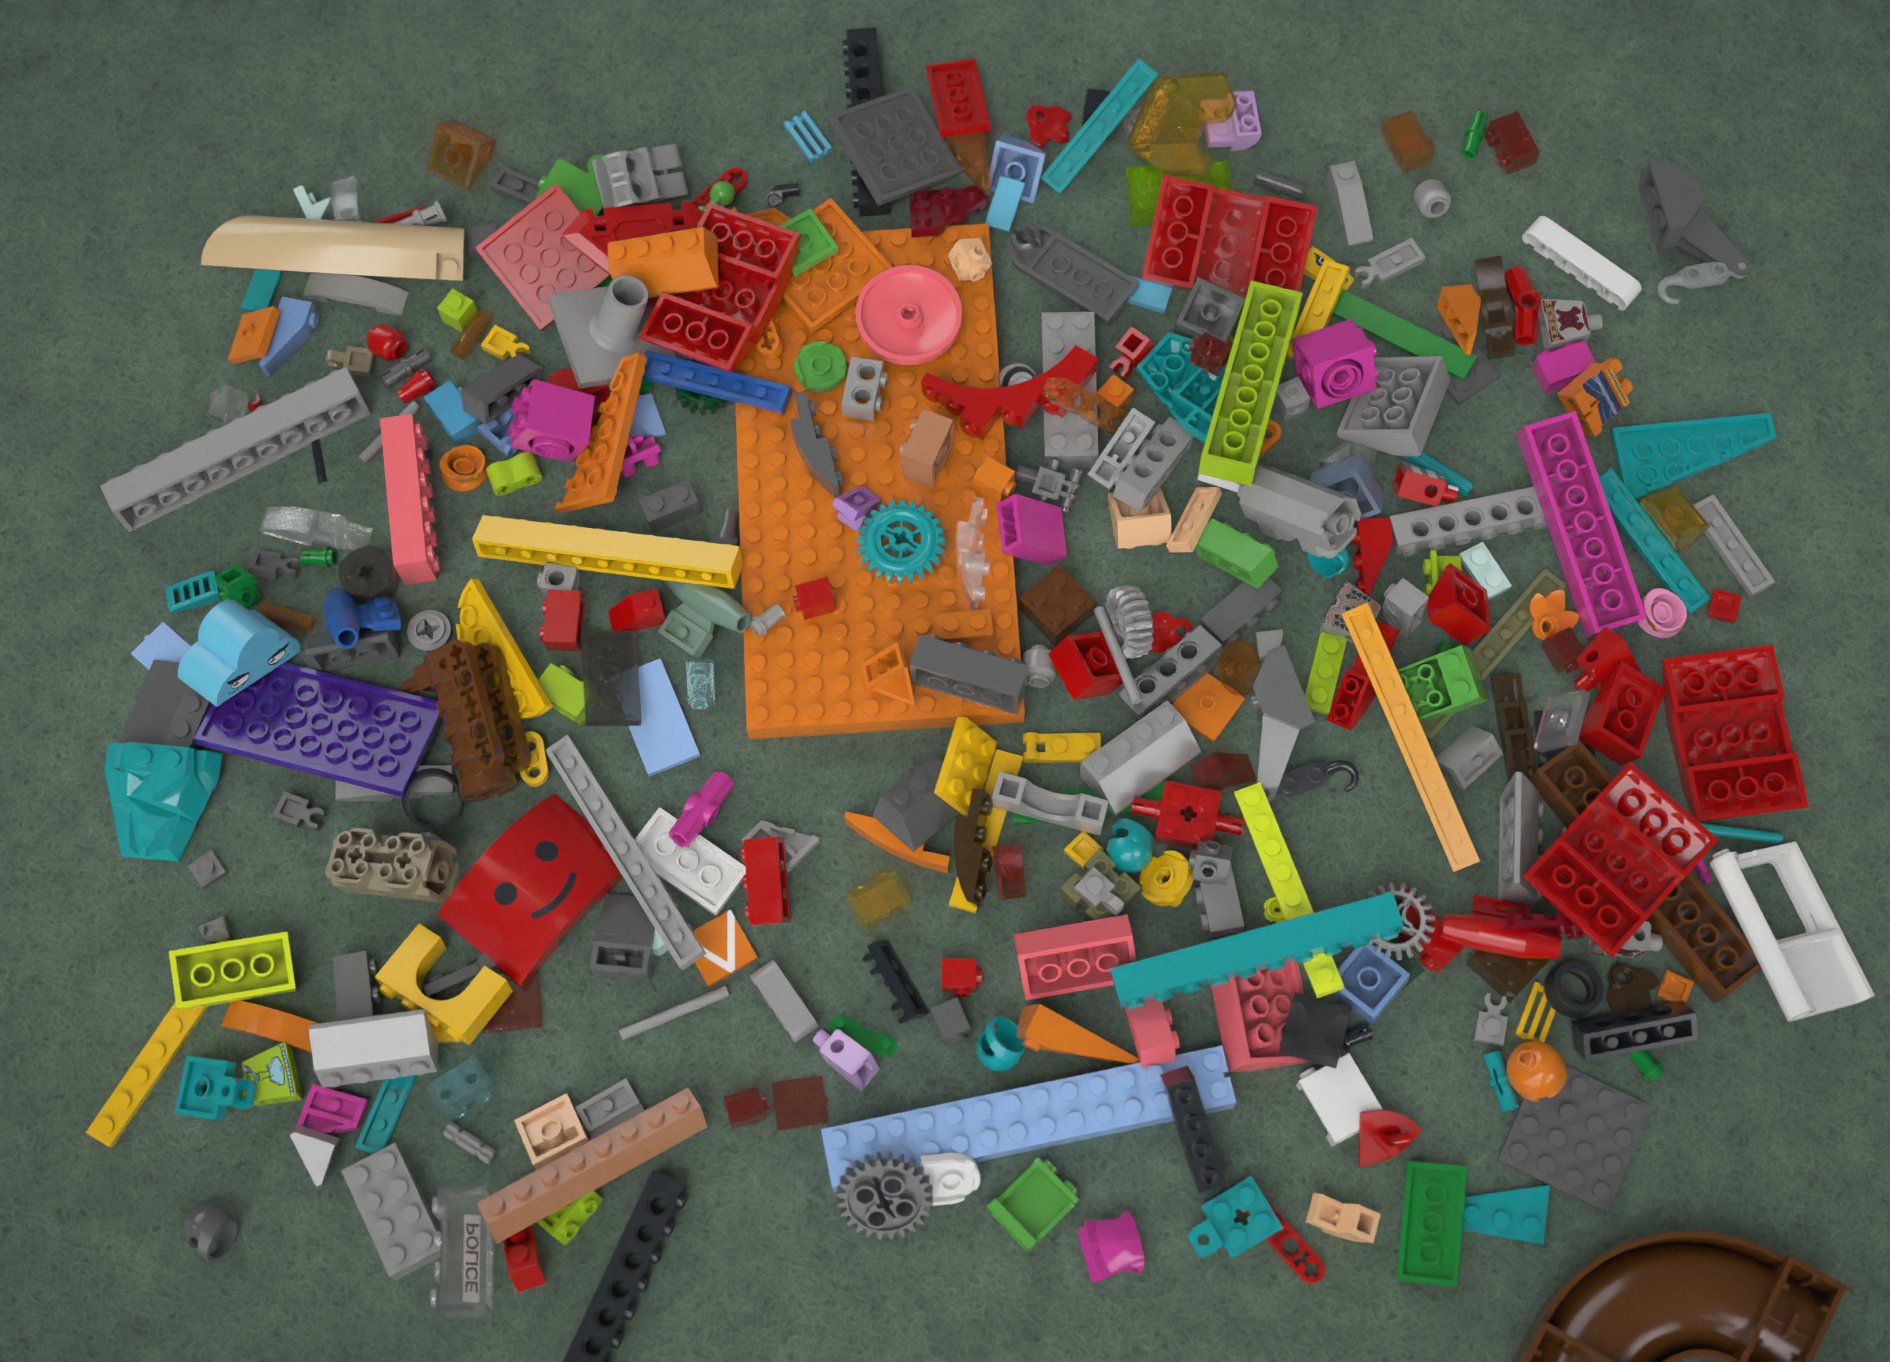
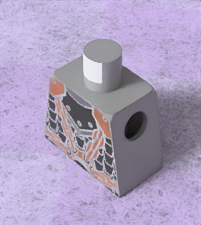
M1345 581L1324 618L1319 632L1321 633L1322 631L1348 638L1347 642L1355 644L1342 613L1368 603L1376 620L1381 606L1351 583Z

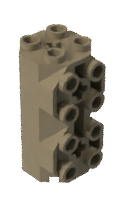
M352 828L349 831H343L334 838L325 874L328 879L332 880L334 887L346 893L441 903L445 900L443 898L444 895H450L454 892L460 869L459 864L453 862L452 855L457 856L456 848L445 841L429 840L422 834L401 832L397 836L380 835L373 829Z

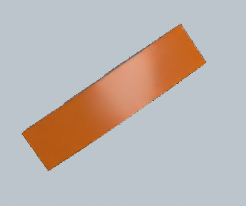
M845 812V824L869 842L913 864L948 874L951 864L950 856L925 851V843L913 852L876 818Z

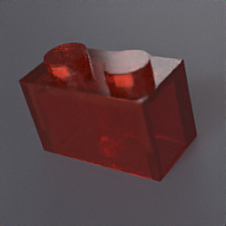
M1518 111L1489 122L1485 133L1486 143L1489 147L1493 146L1496 152V161L1499 167H1504L1507 175L1536 164L1540 151Z

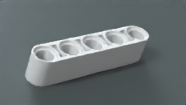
M1539 216L1522 235L1525 244H1531L1539 254L1547 259L1551 258L1555 261L1554 264L1568 274L1572 273L1575 275L1576 280L1589 289L1591 287L1597 291L1596 294L1610 304L1613 302L1619 306V310H1625L1642 290L1640 283L1634 277L1545 216Z

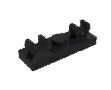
M874 941L867 946L870 953L866 954L862 960L864 962H869L872 959L875 960L876 966L870 971L871 975L881 973L884 978L885 987L898 1000V1002L891 1005V1010L894 1011L900 1008L904 1010V1015L898 1022L906 1023L928 1015L930 1012L889 941Z

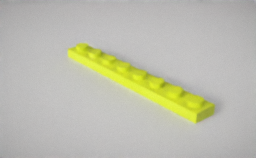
M1259 782L1235 791V798L1285 921L1313 914L1314 911L1261 783ZM1322 953L1313 956V960L1303 963L1316 998L1344 989V984L1332 956H1325Z

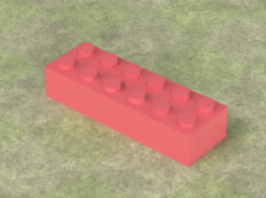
M412 414L381 418L393 565L405 585L437 580L436 571H440L441 566L439 556L435 555L434 547L438 546V537L436 531L432 530L431 524L436 522L434 507L430 506L429 498H433V488L431 482L427 480V474H431L429 459L425 458L424 452L429 450L426 434L423 435L421 423H416Z

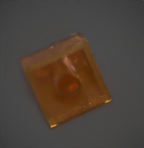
M455 119L438 123L425 170L469 191L490 162L496 140Z

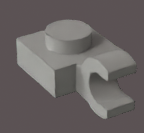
M1095 867L1074 887V890L1095 909L1102 903L1115 916L1124 909V902L1114 894H1111L1115 889V885Z

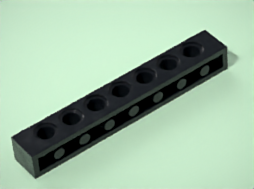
M876 27L846 29L847 40H842L843 55H848V61H844L845 77L850 76V83H845L846 98H851V104H847V109L881 97ZM857 169L851 170L852 186H857L858 191L853 193L854 208H859V216L890 215L889 202L878 206L869 189H866L867 186Z
M655 1170L651 1171L563 1362H612L609 1360L613 1348L618 1349L625 1336V1332L621 1330L626 1320L631 1321L636 1313L638 1304L634 1302L639 1292L644 1293L649 1285L651 1276L647 1274L651 1265H657L663 1254L664 1249L660 1247L665 1236L669 1238L675 1228L676 1221L673 1220L677 1209L682 1210L688 1200L689 1193H686L687 1186L684 1183ZM657 1201H667V1209L664 1213L659 1215L653 1213V1206ZM648 1227L653 1228L655 1231L653 1239L649 1242H642L640 1240L642 1230ZM633 1255H640L642 1258L640 1267L636 1270H629L627 1266L629 1258ZM620 1283H627L629 1286L628 1294L623 1298H616L614 1294L616 1286ZM610 1310L614 1311L616 1314L615 1322L610 1326H603L601 1322L603 1314ZM594 1339H601L603 1343L602 1350L596 1355H591L588 1350L590 1342Z

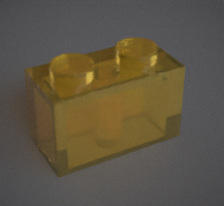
M895 870L890 873L888 871L879 873L873 878V882L865 886L859 884L850 889L848 895L845 896L846 904L862 932L912 905L911 898Z

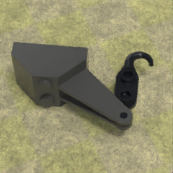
M1285 645L1269 650L1254 682L1253 694L1249 695L1255 714L1261 712L1263 717L1257 783H1261L1268 802L1271 803L1275 796L1279 794L1284 797H1294L1320 787L1336 772L1342 770L1349 772L1351 775V782L1344 788L1345 792L1353 790L1358 784L1359 774L1356 767L1349 761L1311 762L1285 772L1298 734L1315 728L1316 722Z

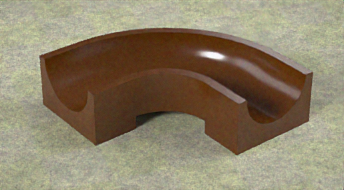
M1699 1231L1667 1232L1646 1236L1625 1243L1597 1257L1565 1280L1541 1307L1512 1362H1677L1682 1360L1700 1362H1812L1847 1286L1793 1255L1785 1257L1762 1245L1734 1236Z

